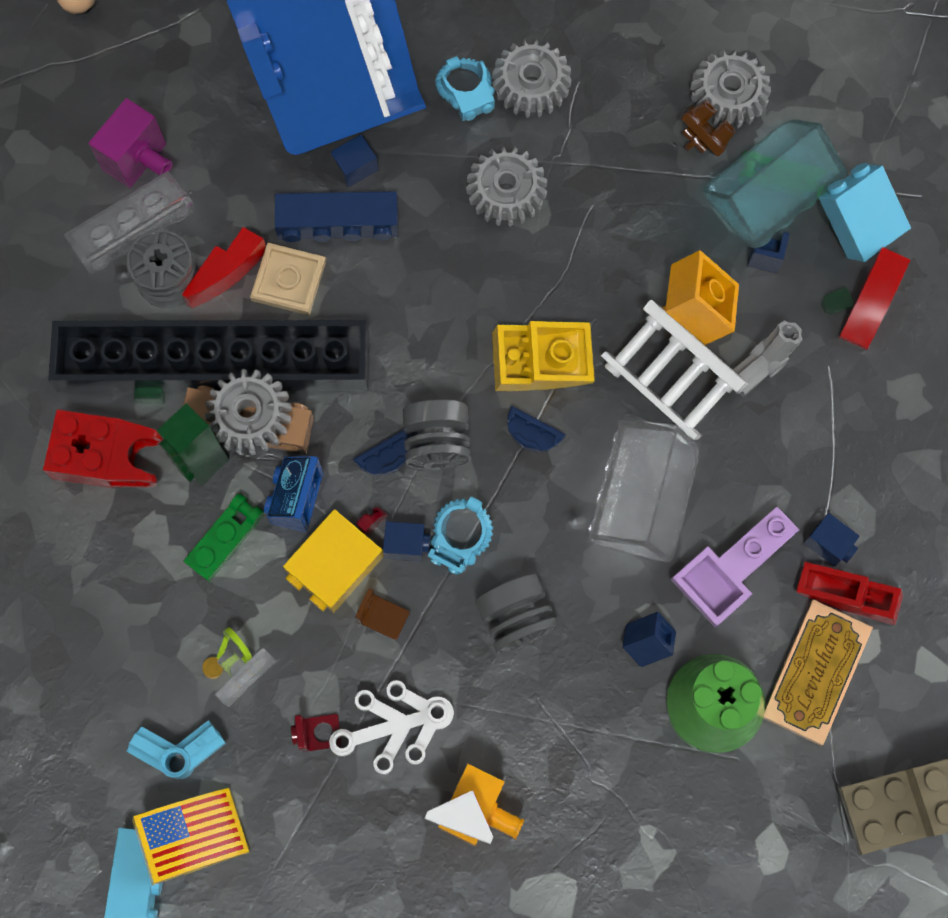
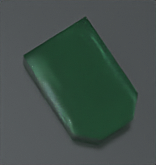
M846 287L827 294L821 305L825 313L832 315L852 307L854 301Z
M137 388L134 390V401L139 404H164L165 393L162 388Z

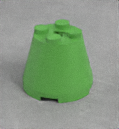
M707 654L696 657L684 664L675 673L667 689V712L673 730L686 744L699 751L724 753L738 749L755 736L762 724L765 714V697L762 686L752 670L733 657L722 654ZM727 689L729 692L725 695L724 704H721L718 701L720 699L718 692H723Z

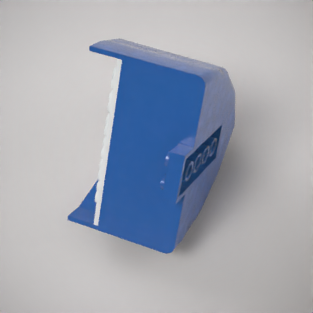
M226 0L263 98L266 99L283 145L290 154H302L426 108L418 89L395 0Z

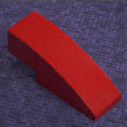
M242 227L227 251L215 246L182 293L187 306L194 308L204 304L239 282L264 255L266 249L264 239Z
M884 247L881 248L838 338L865 350L869 348L911 259Z
M808 562L804 563L796 591L797 594L831 607L894 626L903 599L901 588L869 581V577Z

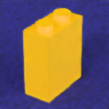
M334 509L284 564L283 568L288 574L285 579L298 591L305 588L312 594L309 600L321 611L324 612L328 608L331 612L335 613L381 561L384 555L383 550Z

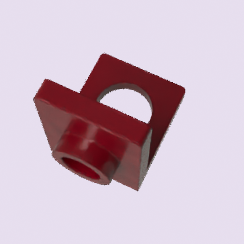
M332 714L312 718H304L302 715L295 716L296 725H291L293 745H298V749L303 753L331 749L329 741L319 742L316 740L314 730L321 723L331 725L333 733L339 730L338 715ZM341 736L336 740L337 747L342 746Z

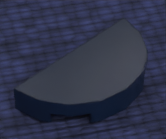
M513 406L510 407L507 417L508 431L513 441L521 448L535 453L547 452L557 447L566 437V434Z
M402 430L353 459V462L361 471L372 476H387L395 473L406 464L405 453L408 451L405 450L404 441L410 438V436Z

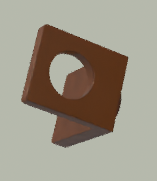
M369 588L355 615V619L358 624L397 641L410 615V611L376 596L374 590Z

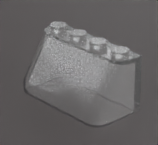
M620 420L618 429L613 436V448L610 459L605 466V478L602 489L597 496V508L594 519L589 526L590 534L588 539L600 546L655 561L670 562L676 552L699 460V449L696 442L676 424Z

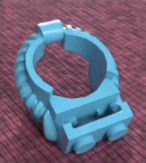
M457 56L445 60L446 66H442L435 79V86L439 95L446 99L454 109L459 110V116L462 121H470L479 114L490 113L495 108L493 97L495 89L491 86V73L485 67L483 61L476 62V59L471 60V58L459 59ZM461 67V69L473 71L478 75L481 82L472 91L464 92L453 88L446 78L450 75L451 71Z
M471 496L469 500L464 498L462 500L456 499V501L451 500L449 504L446 503L444 507L440 508L441 511L437 512L438 516L435 517L434 520L436 521L433 523V526H435V529H433L435 535L431 539L433 548H431L428 554L432 563L439 566L443 564L449 567L448 571L456 575L462 574L468 565L475 564L476 555L479 556L482 551L485 552V548L489 547L488 543L492 541L491 536H493L492 520L489 519L490 515H487L486 509L483 510V502ZM467 508L477 513L476 515L482 525V534L476 545L471 548L462 549L454 546L448 539L446 524L453 511Z

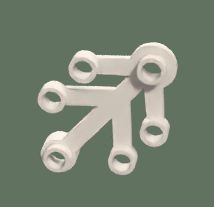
M392 681L387 686V696L389 699L395 702L401 700L420 711L406 716L376 700L370 691L362 690L355 697L357 708L361 711H370L387 720V722L352 733L346 729H339L330 737V748L337 756L345 757L355 750L356 745L392 735L383 753L374 760L375 771L381 775H386L392 771L394 766L393 760L409 730L423 725L415 744L410 745L405 753L406 760L410 764L418 765L424 761L425 750L435 731L446 728L453 719V707L447 699L432 697L426 700L407 690L401 681ZM395 685L403 689V693L399 697H394L390 693V689ZM362 695H368L371 698L370 705L366 707L361 706L359 698ZM434 707H440L443 710L444 715L440 719L432 717L431 710ZM340 736H345L348 738L349 744L345 748H339L336 745V740ZM414 748L419 749L422 753V757L417 761L411 760L409 757V752ZM382 758H386L390 762V767L385 771L377 767L378 761Z

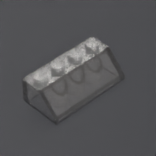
M166 171L65 233L64 236L89 274L92 275L97 271L105 269L111 262L122 255H127L132 243L140 235L151 230H163L174 223L181 222L194 211V207L189 195L170 172Z

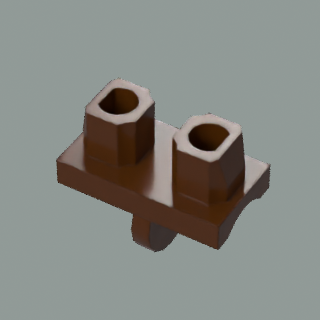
M706 99L695 107L691 105L681 117L687 124V127L681 133L689 140L684 145V148L688 152L695 146L701 153H704L709 147L719 157L725 151L729 140L736 130L726 120L715 129L707 122L716 113V110Z

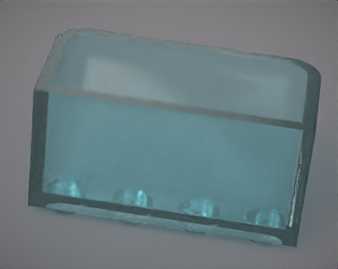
M794 119L783 123L709 182L703 192L709 203L749 247L758 248L766 245L771 240V236L777 231L789 226L799 213L814 206L818 197L828 191L827 187L833 182L841 180L848 172L822 124Z

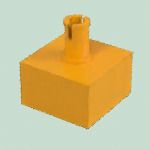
M699 250L671 264L666 306H662V308L706 345L735 332L739 284Z
M467 764L451 800L473 790L488 826L516 840L525 820L498 808V803H496L505 781ZM438 825L440 830L476 846L478 839Z

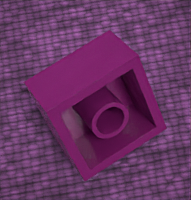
M125 98L88 143L102 171L129 189L147 168L158 174L161 178L165 177L172 168V161L159 154L166 146V142L155 116L128 98Z

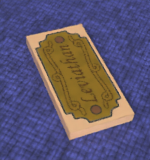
M813 599L765 706L763 719L817 745H824L873 627Z

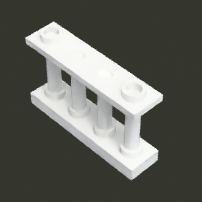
M651 299L643 308L649 314L645 325L616 357L605 351L601 355L607 361L604 366L617 378L623 375L675 422L676 425L673 429L685 440L689 437L693 440H698L702 435L694 427L726 392L730 393L732 390H735L737 393H741L748 383L694 335L668 315L658 303ZM664 327L672 334L669 338L670 343L638 378L625 365L656 330L660 331ZM687 348L695 355L692 359L694 363L669 391L660 398L648 385L679 350L683 352ZM710 368L719 376L715 380L717 384L692 412L683 419L671 406L702 371L707 372Z

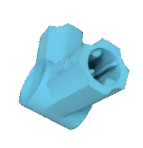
M209 720L177 745L141 726L131 739L126 752L158 769L166 776L179 780L189 777L197 766L223 747L226 742ZM181 754L185 759V765L181 771L174 773L170 768L171 759Z

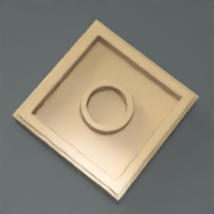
M267 242L250 295L251 301L310 316L325 268L326 257Z

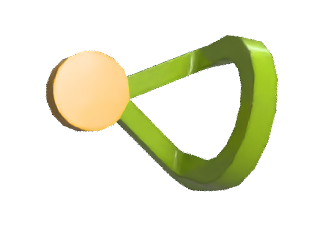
M230 627L223 630L224 638L217 657H210L203 662L202 671L209 679L220 677L223 673V667L252 663L250 651ZM231 638L240 649L243 657L222 661Z

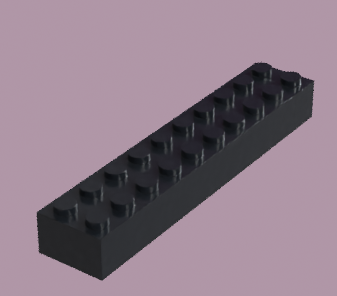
M366 320L52 321L48 381L57 392H187L188 387L198 389V386H207L220 391L219 380H223L226 384L229 383L230 373H233L236 379L241 378L242 369L247 371L249 377L252 376L255 370L260 372L261 379L266 374H270L273 379L272 383L279 381L282 384L281 391H368V327Z

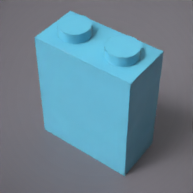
M862 163L851 170L852 174L843 180L830 184L827 187L828 191L818 197L847 258L862 262L867 261L878 253L882 247L885 248L911 229L883 166Z

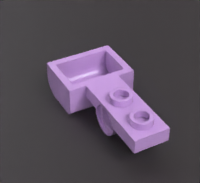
M776 507L720 558L707 547L678 572L671 581L716 628L752 595L742 582L793 537L799 529Z

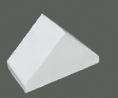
M473 790L426 813L425 819L488 844L492 842L493 835Z

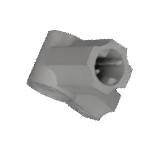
M784 320L778 324L772 333L749 353L748 358L732 369L748 383L741 393H737L734 390L736 394L744 397L765 378H771L790 361L788 356L803 340L801 337L802 329L795 322L789 323Z

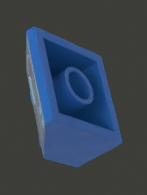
M284 457L282 466H276L273 475V484H276L273 496L268 495L264 507V514H267V519L271 525L307 533L324 475L317 457Z

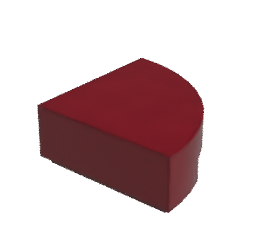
M375 507L370 515L365 514L357 521V527L368 537L388 514L380 507Z

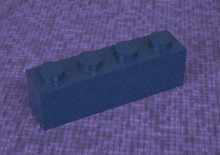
M397 191L275 194V231L278 240L298 242L301 239H313L318 242H326L332 238H343L347 241L374 238L379 241H386L392 237H398Z

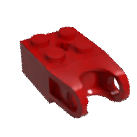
M56 410L43 471L52 480L112 489L114 487L157 486L158 478L153 474L136 468L134 466V459L141 449L157 446L163 439L155 429L122 419ZM90 445V447H89L88 450H87V449H84V452L81 453V451H82V449H83L84 447Z

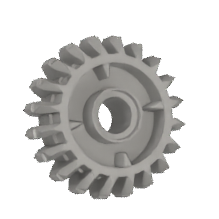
M524 39L521 47L513 43L510 51L503 50L501 58H497L495 62V69L492 71V79L494 80L492 87L496 91V98L498 101H504L505 109L514 107L513 112L515 116L520 111H525L526 118L531 115V112H535L538 118H540L542 110L551 114L553 106L560 108L563 99L568 97L572 81L570 78L571 68L567 66L566 56L559 57L560 51L558 48L549 50L550 45L548 42L543 46H539L537 39H535L533 45H528ZM527 77H535V78H537V80H535V81H530V80H527L526 78H527Z
M735 49L731 51L730 55H727L722 50L719 52L718 57L711 53L708 60H702L699 68L694 71L693 81L690 85L692 92L691 100L697 103L696 105L705 99L712 104L716 110V113L712 116L714 118V126L718 125L720 121L726 120L730 124L734 122L737 128L742 126L743 121L747 124L753 122L754 117L758 118L762 114L763 109L767 107L768 97L771 93V87L768 86L770 76L764 75L766 71L765 66L756 67L758 63L757 58L751 61L747 59V52L742 54V56H737ZM725 87H732L736 91H729Z
M504 146L500 148L499 154H496L491 149L489 151V158L480 155L479 164L473 163L471 166L472 173L467 175L468 186H466V193L470 195V205L476 206L475 212L477 215L485 213L484 219L486 222L496 218V225L499 226L502 220H507L508 226L511 227L513 219H517L518 222L523 224L525 222V215L533 218L535 216V209L540 210L542 208V200L547 195V191L544 189L547 187V179L543 177V167H537L538 160L536 158L528 160L529 153L527 150L518 155L516 147L512 149V153L506 152ZM508 183L511 184L513 188L505 190L502 189L500 185Z
M242 369L241 378L236 379L235 375L230 373L229 383L226 384L223 380H219L218 385L221 390L212 389L210 391L211 397L215 400L206 401L205 406L210 411L205 413V419L207 422H211L209 426L212 432L216 433L215 437L218 442L222 443L225 441L224 447L227 451L232 450L236 446L237 454L242 455L245 448L248 447L250 454L255 455L256 447L261 446L262 450L267 452L268 446L266 443L271 441L273 444L278 445L279 440L276 434L286 435L287 429L282 424H289L292 421L291 417L286 414L292 411L291 403L286 402L289 399L287 391H281L282 384L279 381L272 383L273 379L270 374H266L261 379L260 372L255 370L252 376L249 377L247 371ZM245 408H256L253 416L249 418L241 417V413Z

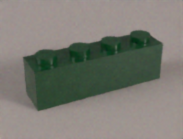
M187 403L156 430L163 439L159 445L166 451L165 453L172 460L171 462L189 483L195 479L202 486L229 461L210 426Z

